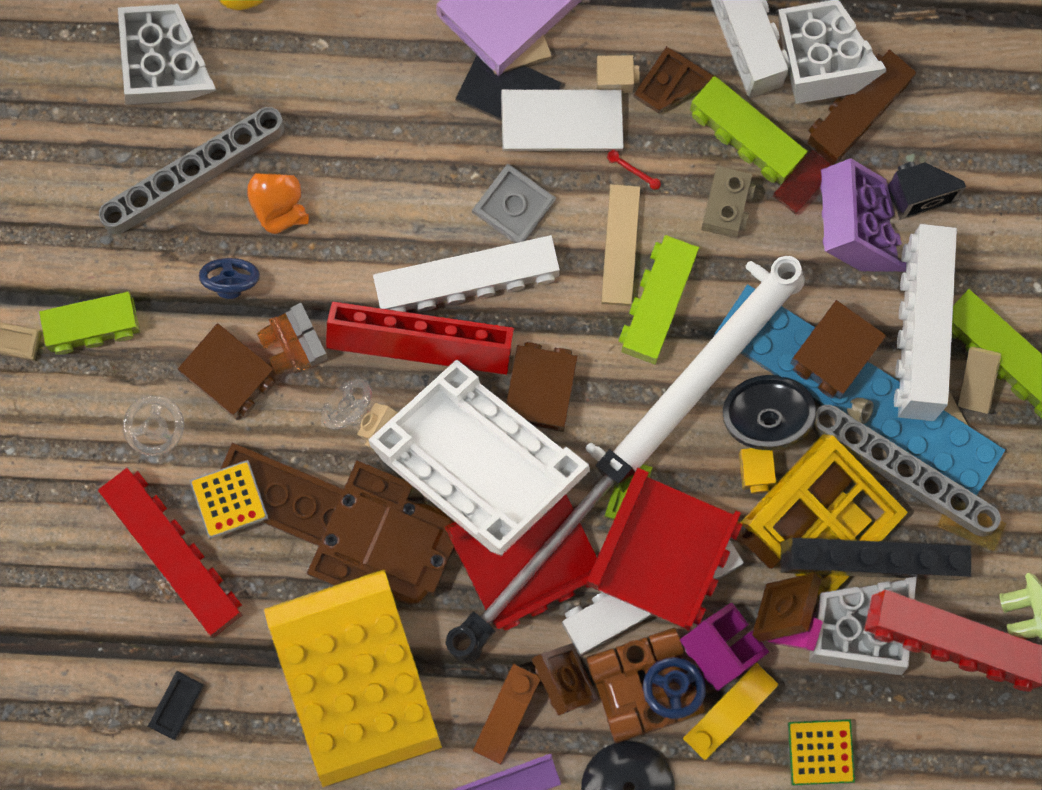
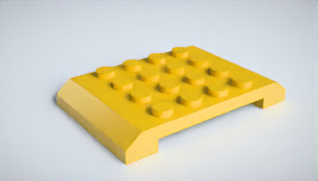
M385 570L264 609L268 627L322 787L442 748Z

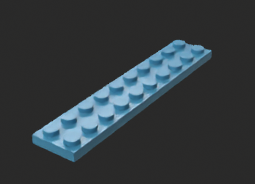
M747 284L714 336L754 292L755 289ZM782 306L741 352L742 355L773 375L788 377L802 384L810 392L814 401L821 406L832 405L848 414L847 408L851 409L853 404L850 401L852 399L860 397L871 400L874 404L871 418L864 424L865 426L975 495L979 493L1005 452V449L944 410L935 421L899 418L898 407H894L895 390L899 389L900 382L870 362L866 363L840 399L836 396L833 398L826 396L818 389V383L811 378L808 380L801 378L793 371L794 366L790 364L792 358L815 327Z

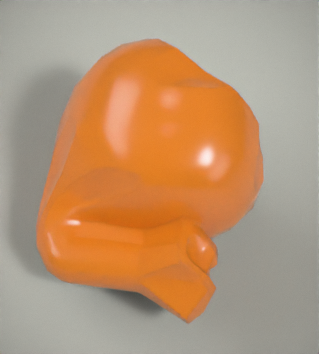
M255 173L250 179L247 186L248 200L258 221L267 232L278 234L293 225L308 224L309 213L305 212L303 205L298 204L301 198V186L294 175Z

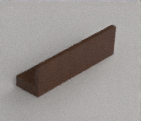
M834 461L808 488V491L827 509L849 485L851 478ZM798 499L772 528L784 540L792 537L801 538L818 517ZM746 528L735 540L743 549L754 553L769 569H773L780 561V558L754 532H749Z

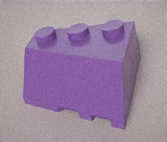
M851 158L822 169L821 192L823 199V245L825 252L859 271L905 272L906 262L899 260L896 246L901 245L900 235L895 233L890 222V218L894 216V210L886 179Z

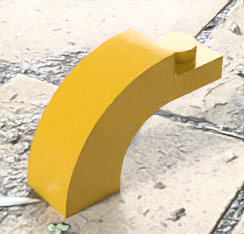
M756 662L683 739L706 760L779 684Z

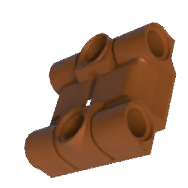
M675 627L586 657L616 744L705 713L703 704H701L696 712L685 718L669 719L664 717L663 721L657 724L650 722L647 718V711L650 706L645 700L637 672L645 670V673H647L655 663L666 658L682 659L681 655L684 654ZM632 647L639 648L644 656L642 662L634 664L628 661L626 657L627 650ZM668 667L661 670L658 675L665 677L667 673L674 670L681 671L686 675L687 671L679 667ZM677 683L669 685L672 690L677 691L680 689ZM653 684L652 690L655 699L662 706L671 709L670 697L663 688ZM691 684L688 685L686 693L680 698L681 709L688 706L696 695V687H692Z

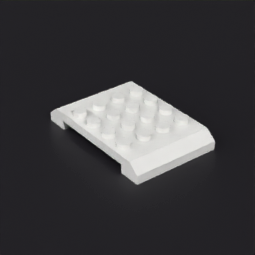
M458 360L454 361L369 439L372 449L389 467L486 548L499 555H502L590 471L589 465L567 447L564 449L560 448L481 385L478 376Z

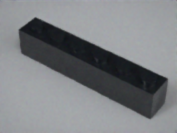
M792 537L781 542V573H815L816 575L885 578L917 577L916 579L958 581L971 577V546Z

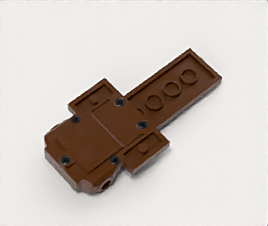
M232 442L220 470L246 460L249 461L268 516V520L261 523L318 546L307 575L335 586L385 570L394 600L406 605H419L429 594L435 595L455 549L445 529V526L451 524L454 520L441 509L434 506L415 504L408 501L413 489L409 482L356 460L344 489H341Z

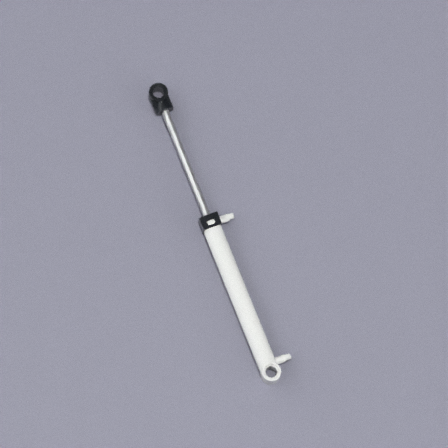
M792 256L779 257L774 261L770 273L760 265L749 261L746 264V269L760 280L761 284L614 451L609 449L606 453L593 443H589L586 446V451L598 461L596 467L603 478L481 617L473 611L460 626L454 627L449 631L446 636V647L458 661L472 663L480 657L483 646L496 632L490 624L613 484L623 493L631 483L637 467L640 468L786 300L803 288L805 278L800 262ZM785 272L795 273L791 279L781 278ZM463 639H470L469 647L466 650L458 651L459 643Z

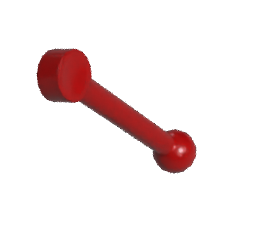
M611 150L608 152L607 160L610 163H618L649 183L650 188L653 190H658L661 187L659 179H652L621 159L617 151Z

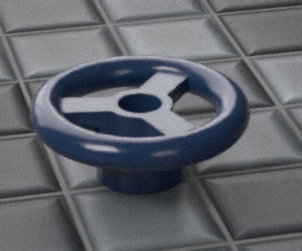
M237 258L213 260L205 264L199 271L201 284L205 288L217 292L220 297L225 299L239 297L243 291L254 287L260 278L259 270L255 265ZM232 267L244 269L248 271L250 275L238 273L236 270L232 269ZM222 268L220 275L208 278V274L211 271Z
M666 658L658 661L648 670L643 681V694L646 702L654 712L665 718L681 719L690 716L699 709L705 698L706 685L703 675L694 664L685 659ZM668 667H679L689 672L685 675L681 671L674 670L667 673L665 677L658 675L661 670ZM695 681L696 695L688 706L681 709L680 698L686 693L688 685ZM677 683L680 689L677 691L672 690L669 685ZM653 684L663 688L670 697L671 709L662 706L655 699L652 690Z

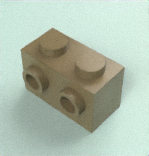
M721 166L716 167L701 230L732 238L737 237L739 230L745 231L749 213L743 211L746 201L752 202L756 186L750 184L752 174Z

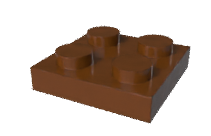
M809 573L767 583L752 636L759 642L808 632L821 578L815 573Z
M573 643L541 653L532 658L536 674L542 680L549 695V702L556 710L558 716L599 700Z

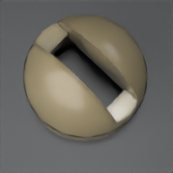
M860 397L852 399L850 401L853 404L851 409L847 408L848 415L862 424L867 423L873 413V402Z

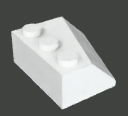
M839 0L779 9V32L783 49L787 52L790 60L788 72L796 104L855 94L886 72L885 66L881 60H877L872 52V47L859 34L856 24Z
M178 4L118 7L125 105L182 102L216 91Z
M917 577L895 582H882L877 585L861 588L853 587L820 593L815 618L823 621L815 649L810 651L809 662L902 675L908 668L909 651L905 650L902 647L903 644L898 642L877 640L874 638L875 634L864 631L872 595L883 590H889L915 599Z

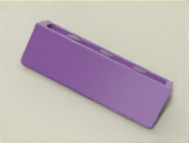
M548 754L452 790H548L561 785L553 763L552 755Z

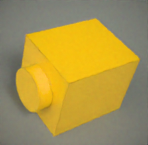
M753 448L740 450L739 462L743 490L750 489L751 494L769 492V488L774 487L776 484L773 451Z

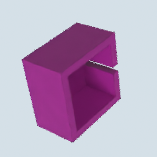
M732 602L704 620L680 639L686 653L695 660L704 672L706 680L713 684L717 691L769 653L765 645L752 636L753 630L731 647L726 644L728 640L749 625Z

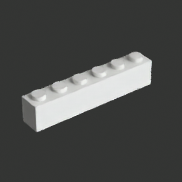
M550 235L374 274L373 278L381 309L406 312L407 310L418 308V311L422 312L436 308V304L448 302V305L460 304L466 301V297L477 295L478 298L491 297L496 294L495 291L506 288L508 292L524 289L525 284L537 282V285L549 284L555 281L554 278L559 277L560 269L552 236Z
M730 539L725 549L731 551L724 569L717 567L713 576L717 580L743 565V561ZM602 592L592 598L594 604L583 609L579 605L566 612L565 616L567 619L562 621V626L579 656H582L653 615Z

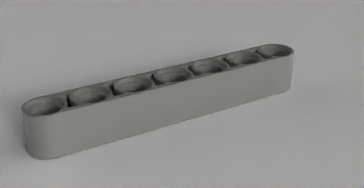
M264 107L105 202L99 210L100 221L108 232L121 234L279 139L284 132V123L280 112L273 107ZM267 119L277 121L276 126L272 129L262 127L263 122ZM243 134H248L252 137L250 142L245 145H240L236 142L238 137ZM216 150H224L226 152L221 160L211 159L212 153ZM197 165L200 167L199 172L194 176L185 174L189 166ZM163 182H174V186L170 191L162 192L159 190ZM145 196L148 198L146 205L143 207L133 206L135 199ZM111 213H122V217L118 222H108V217Z
M823 405L816 410L815 422L812 427L814 432L820 437L822 434L833 435L859 462L977 536L986 537L999 526L1001 521L999 511L977 495L869 427L853 419L837 407ZM829 415L834 419L835 425L826 428L820 424L819 417ZM848 431L857 432L861 441L857 444H851L846 440L845 433ZM876 447L882 448L886 452L887 458L883 461H878L872 457L871 450ZM898 465H909L913 470V476H901L898 472ZM928 480L936 482L939 486V493H928L924 488V482ZM959 497L964 500L965 510H955L951 506V498ZM979 514L988 515L992 520V526L989 528L982 527L977 521V516Z

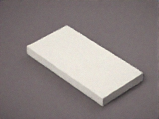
M621 90L501 91L503 151L623 150Z

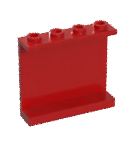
M637 467L586 585L690 631L692 624H700L706 608L701 606L705 595L711 597L718 583V580L713 578L717 567L724 569L731 551L725 549L729 539L736 540L743 523L738 521L741 512L735 510L734 514L717 508L649 478V472Z
M566 494L502 555L491 552L455 521L445 526L485 611L574 511ZM581 523L573 529L492 622L493 627L497 629L503 628L504 631L509 630L520 624L519 619L529 613L531 616H536L548 609L547 604L556 599L558 602H562L575 595L574 590L583 585L589 588L586 583L597 556Z

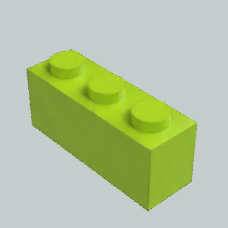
M130 292L39 311L45 346L50 352H55L56 355L71 353L74 351V347L83 345L86 348L99 347L104 344L103 341L115 339L118 342L127 341L133 338V334L140 333L134 299Z

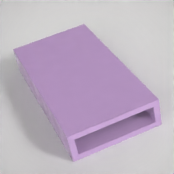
M440 0L436 6L437 16L499 76L512 62L543 34H546L582 0Z

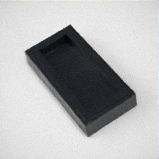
M176 670L147 727L177 741L205 685Z

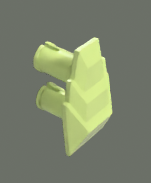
M1027 573L1025 576L1026 588L1009 593H1001L1000 602L1004 613L1030 606L1034 611L1033 619L1007 624L1008 634L1025 640L1035 637L1042 639V583L1034 574Z

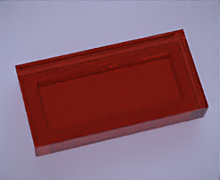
M811 150L775 191L773 197L796 215L821 187V170L832 165L814 150Z

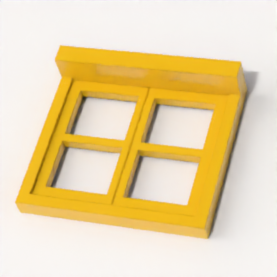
M822 434L741 523L749 532H754L781 560V542L784 539L772 527L798 499L822 521L807 537L814 539L828 527L840 540H856L836 517L861 490L884 513L858 541L881 542L908 512L833 435ZM835 461L856 485L829 512L808 491V488ZM817 575L821 578L817 597L819 598L820 593L836 591L849 576L825 575L822 578L820 575Z

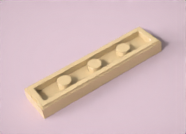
M610 184L601 304L632 305L640 187Z

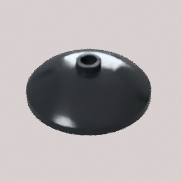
M761 375L743 381L728 394L723 405V421L729 434L739 443L758 450H779L796 444L809 433L816 417L815 402L810 392L799 382L779 375Z
M629 741L611 744L595 754L586 766L581 782V790H623V785L626 782L633 783L635 790H675L674 777L665 759L651 747Z

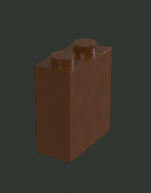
M835 300L792 358L790 364L794 366L793 371L805 380L811 378L818 383V389L830 398L836 396L840 399L883 342L886 335L838 300Z
M219 323L212 328L178 368V371L184 378L236 421L240 416L246 417L252 411L256 404L253 401L261 392L265 394L275 383L274 376L276 375L271 366Z
M525 342L524 346L517 345L506 404L534 427L564 432L577 355H572V351L565 348H554V351L543 350L542 345L537 343Z

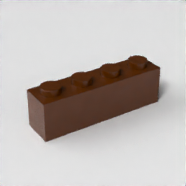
M890 49L883 57L880 54L875 56L885 66V73L857 93L847 95L844 99L839 96L828 108V111L831 113L824 121L818 118L809 128L808 132L811 135L807 144L830 164H837L913 81L917 72Z

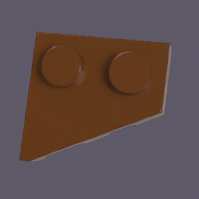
M666 46L634 93L633 98L659 114L703 89L714 76Z

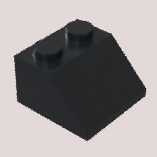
M914 161L899 166L898 171L895 172L888 185L899 220L955 203L966 188L963 180L926 162L916 165Z

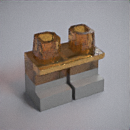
M302 303L291 307L290 311L279 317L269 319L271 325L256 333L264 350L280 343L283 352L269 358L276 375L286 373L292 369L296 374L328 360L327 354Z

